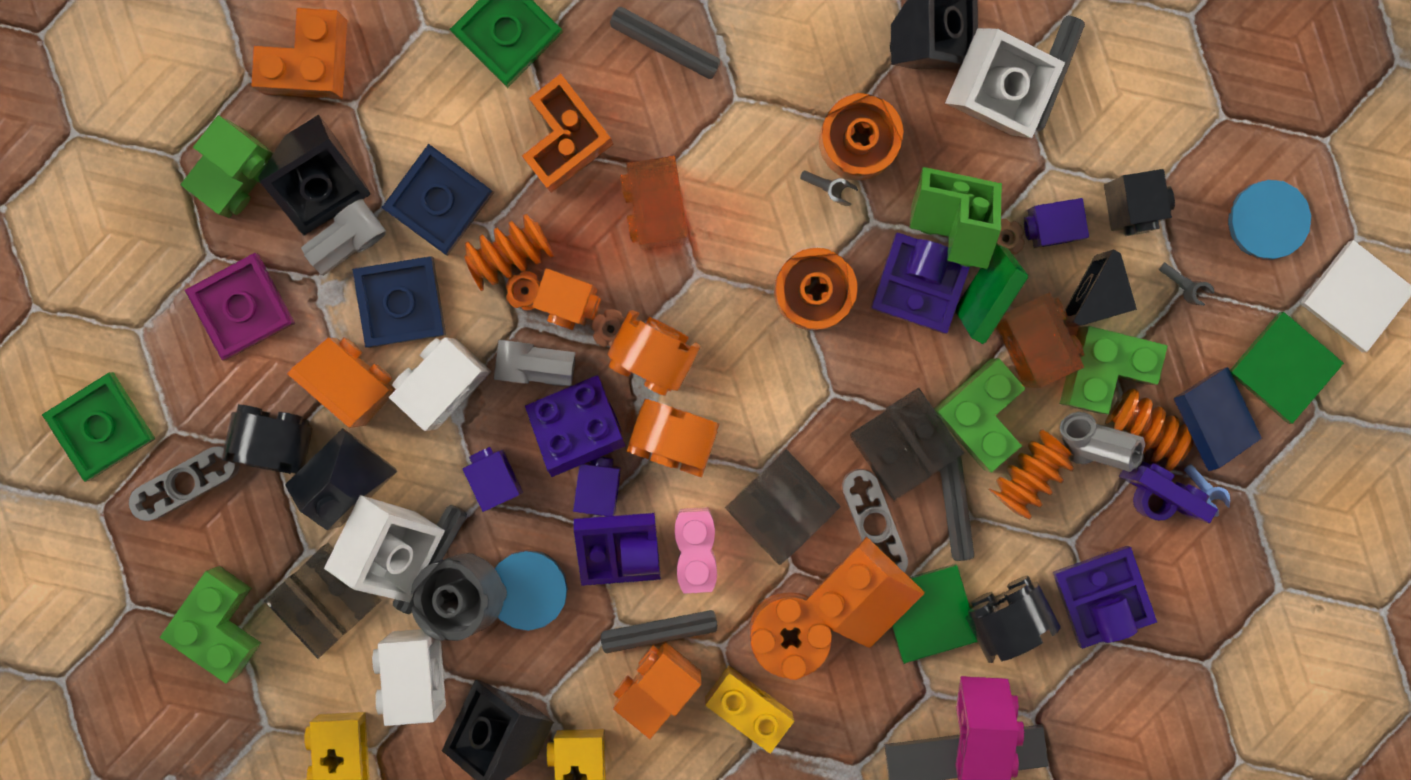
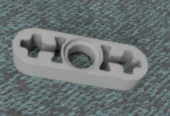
M224 446L211 447L136 488L130 495L129 508L132 514L140 520L150 521L161 518L235 477L239 471L240 463L228 462L224 465L226 473L223 474L219 470L204 476L200 469L216 462L214 455L216 454L218 458H221ZM181 472H188L195 480V487L188 495L180 493L175 487V479ZM166 491L169 496L154 504L155 512L152 508L144 509L142 503L147 500L145 493L148 496H152Z
M865 469L850 471L843 479L842 491L861 541L867 536L873 543H879L892 535L894 542H887V548L893 556L899 555L900 560L896 561L895 564L905 573L908 566V558L877 478ZM858 476L863 481L871 482V486L866 489L869 501L873 502L876 498L879 501L878 506H868L859 513H857L856 506L864 505L858 493H850V488L855 485L854 478ZM871 513H880L886 520V527L879 535H870L864 530V520Z

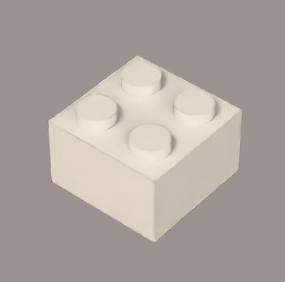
M977 28L945 104L1010 135L1032 138L1065 62L999 29Z
M447 337L442 340L434 339L421 352L420 356L424 359L421 364L413 370L407 368L392 384L396 390L389 398L424 431L438 429L492 372L458 339Z
M360 495L324 569L354 590L410 603L413 594H411L412 584L417 575L429 565L445 530L415 511Z
M422 629L393 631L378 643V649L373 650L372 663L374 673L380 674L381 690L376 692V710L378 715L383 714L384 726L434 722L446 707L441 640L434 639Z

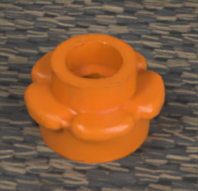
M522 271L520 275H513V277L508 279L506 283L508 291L506 298L511 306L514 308L522 307L526 311L534 309L532 306L541 281L537 280V275L530 271ZM523 287L528 288V294L523 295L521 293Z

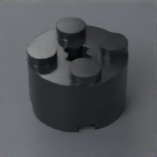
M238 404L237 411L231 413L221 460L231 463H244L246 466L296 474L306 463L313 428L308 426L309 420L303 419L299 415L278 412L277 419L269 418L270 413L262 411L261 408Z
M1023 576L1007 585L1009 590L996 597L993 592H989L971 602L973 608L968 610L966 620L988 663H994L996 655L999 656L1001 662L1022 655L1041 645L1043 641L1040 635L1047 630L1054 636L1061 629L1039 583L1031 582L1029 576Z

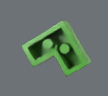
M217 115L193 146L203 156L180 185L218 215L230 218L233 214L238 215L248 205L251 199L248 194L257 183H260L258 177L274 152L242 127Z
M923 167L911 205L910 229L920 230L930 235L948 236V261L956 262L966 267L975 266L988 269L1001 232L1002 183Z
M1092 326L1078 327L1059 404L1094 413L1109 414L1118 378L1145 385H1158L1168 345Z
M1000 358L990 359L936 406L932 412L980 467L992 473L1022 447L995 415L1026 388Z
M221 566L205 571L159 638L225 684L240 675L261 645L260 641L229 621L252 588Z

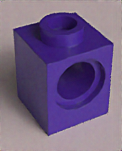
M1083 198L1037 205L1028 209V216L1024 217L1025 235L1028 241H1033L1034 249L1089 238Z
M488 447L469 456L472 464L462 468L482 512L523 493L504 450L493 453L491 447Z
M599 457L579 466L573 512L601 516L615 515L621 467L613 466L614 459Z

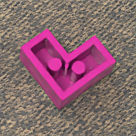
M960 677L956 703L960 730L955 763L958 780H1011V777L1017 778L1019 761L1018 754L1015 752L1017 746H1023L1024 725L1022 721H1017L1019 710L1018 697L1011 694L1008 679Z

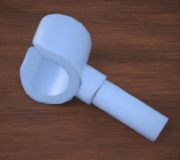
M1192 464L1184 469L1201 491L1210 496L1207 501L1208 504L1217 508L1211 501L1220 499L1228 508L1230 507V494L1226 489L1213 487ZM1219 510L1216 512L1214 517L1219 516Z

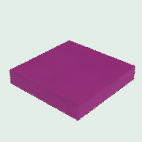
M253 253L185 289L221 360H228L295 324L258 253Z

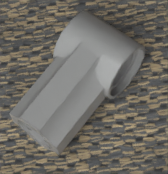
M363 199L357 200L345 207L335 216L333 224L301 247L306 259L320 275H326L356 251L360 253L370 248L387 233Z
M498 340L494 380L529 384V381L552 385L572 386L576 352L534 347V344Z
M1086 412L1071 413L1061 421L1060 432L1064 446L1073 454V456L1069 457L1071 461L1076 464H1088L1096 461L1129 472L1133 469L1137 470L1142 461L1145 448L1143 437L1096 424L1093 416Z

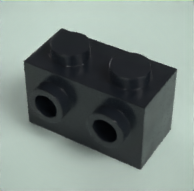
M1164 169L1123 175L1104 184L1111 231L1124 229L1125 237L1149 233V231L1160 229L1159 222L1172 218L1171 210L1175 208V197L1171 186L1166 185Z

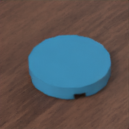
M1265 180L1249 185L1236 196L1231 213H1229L1228 226L1232 239L1241 251L1256 258L1273 260L1290 255L1302 246L1310 232L1311 212L1308 202L1297 188L1285 181Z
M526 550L512 553L498 563L495 570L507 590L506 599L498 616L501 621L512 628L529 631L545 627L557 618L566 603L568 588L565 573L556 560L543 552Z

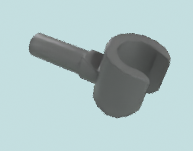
M805 170L800 177L801 180L828 192L830 199L843 206H850L851 203L841 199L842 190L850 187L858 191L854 184L842 178L833 181L826 180Z
M1165 262L1159 268V271L1176 282L1184 290V299L1190 304L1205 305L1196 297V291L1199 287L1207 293L1214 294L1215 292L1213 286L1208 282L1191 281Z

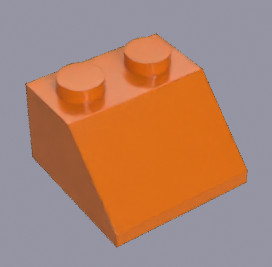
M328 337L287 373L349 428L366 426L389 400V396L396 390L389 384L393 378L375 363L371 367L359 358L363 352L345 337L341 341L337 338Z
M866 536L823 580L806 601L813 604L819 618L834 632L870 648L925 592Z

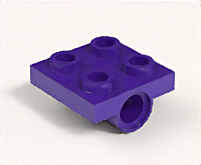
M897 232L895 233L870 309L947 334L970 267L948 261L947 246L925 239H916Z
M598 375L525 405L545 466L551 477L626 446L621 434L620 424Z
M1142 461L1137 470L1133 469L1131 472L1122 470L1119 475L1120 478L1137 487L1133 496V505L1142 516L1159 521L1170 518L1178 511L1186 517L1210 523L1218 511L1217 508L1207 503L1210 497L1208 494L1190 484L1185 486L1179 482H1171L1175 475L1154 463L1150 465ZM1152 493L1163 499L1162 507L1155 512H1152L1148 506V500Z
M655 513L574 519V537L581 586L661 580Z
M1124 546L1053 571L1057 587L1080 648L1083 649L1100 642L1111 643L1124 640L1135 635L1138 629L1157 623L1130 546Z

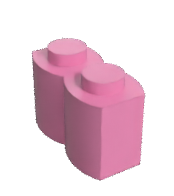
M708 507L680 509L675 523V539L681 551L677 564L679 586L683 593L712 592L717 580L716 559L712 551L715 539L713 516Z

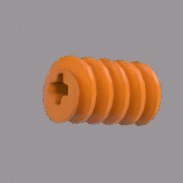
M527 214L523 215L524 228L522 229L513 221L508 222L509 235L507 236L499 228H495V241L492 243L483 234L480 235V249L478 250L469 241L465 242L466 255L464 257L471 275L481 291L484 290L483 278H486L492 285L498 284V271L506 278L513 277L512 264L521 271H526V257H529L537 265L542 263L541 250L551 258L554 257L540 225Z
M1136 389L1127 390L1105 419V424L1112 421L1115 423L1113 429L1126 430L1130 434L1143 437L1145 441L1143 454L1150 448L1154 449L1151 462L1156 464L1165 457L1167 462L1164 469L1171 472L1187 457L1194 445L1186 424L1179 426V419L1176 416L1166 417V411L1162 407L1158 406L1152 409L1153 403L1149 398L1145 397L1139 400V392Z
M1042 429L1038 433L1043 444L1035 441L1028 443V448L1033 456L1020 453L1017 456L1022 469L1009 465L1007 472L1012 480L998 477L996 483L1001 492L988 489L1015 514L1029 520L1032 518V515L1027 505L1032 504L1039 508L1043 505L1037 493L1040 491L1051 496L1053 491L1048 481L1053 480L1062 484L1064 479L1058 470L1064 468L1073 472L1075 469L1069 459L1073 454L1055 437Z

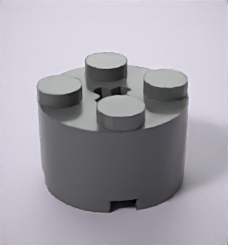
M464 553L430 564L417 575L411 589L414 607L411 609L416 623L427 635L441 641H458L472 636L494 623L502 610L507 590L499 574L489 562L473 553Z

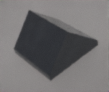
M1113 249L1093 257L1057 325L1062 328L1082 326L1137 310L1121 253Z

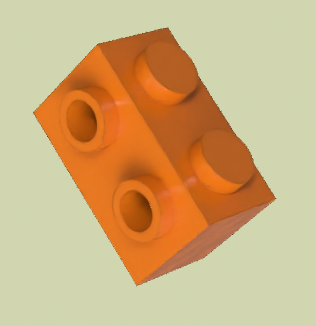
M546 268L532 307L549 313L547 322L573 330L575 323L585 326L587 319L594 321L601 298L596 296L598 289L595 286Z

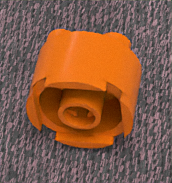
M864 93L846 96L831 108L821 126L819 133L821 155L828 167L844 179L866 180L873 178L885 171L897 157L903 140V124L896 109L884 99ZM855 129H858L860 134L868 133L869 138L865 142V146L860 142H853L852 137L855 134Z
M825 248L805 249L789 258L780 269L774 285L775 302L783 317L794 326L812 331L823 330L842 321L851 311L857 297V279L851 266L838 254ZM811 279H816L818 286L825 287V292L819 295V301L813 300L812 294L805 293V288L811 284Z
M629 310L607 353L611 358L608 367L627 377L634 373L646 379L644 386L658 394L666 396L668 391H678L701 346L695 342L689 347L686 345L689 338L687 335L650 316L646 323L636 320L639 312Z
M645 398L626 452L649 459L652 452L650 461L677 469L681 462V471L702 478L718 433L719 423Z
M792 592L772 595L760 603L751 618L750 641L754 656L765 670L778 677L797 680L807 676L823 664L830 651L832 641L831 629L819 618L813 604L806 601L808 596ZM796 627L798 639L796 641L789 639L784 642L781 631L784 628L791 631Z

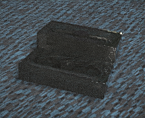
M920 388L890 405L882 414L850 434V438L893 501L898 500L964 455V452Z
M785 449L725 509L778 565H781L841 506L799 461Z
M329 543L322 546L306 563L264 600L317 659L325 654L382 601L375 594L350 588L324 569L334 549Z

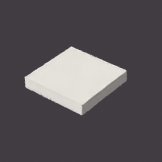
M1353 240L1348 241L1300 304L1359 351L1368 352L1411 297V285Z

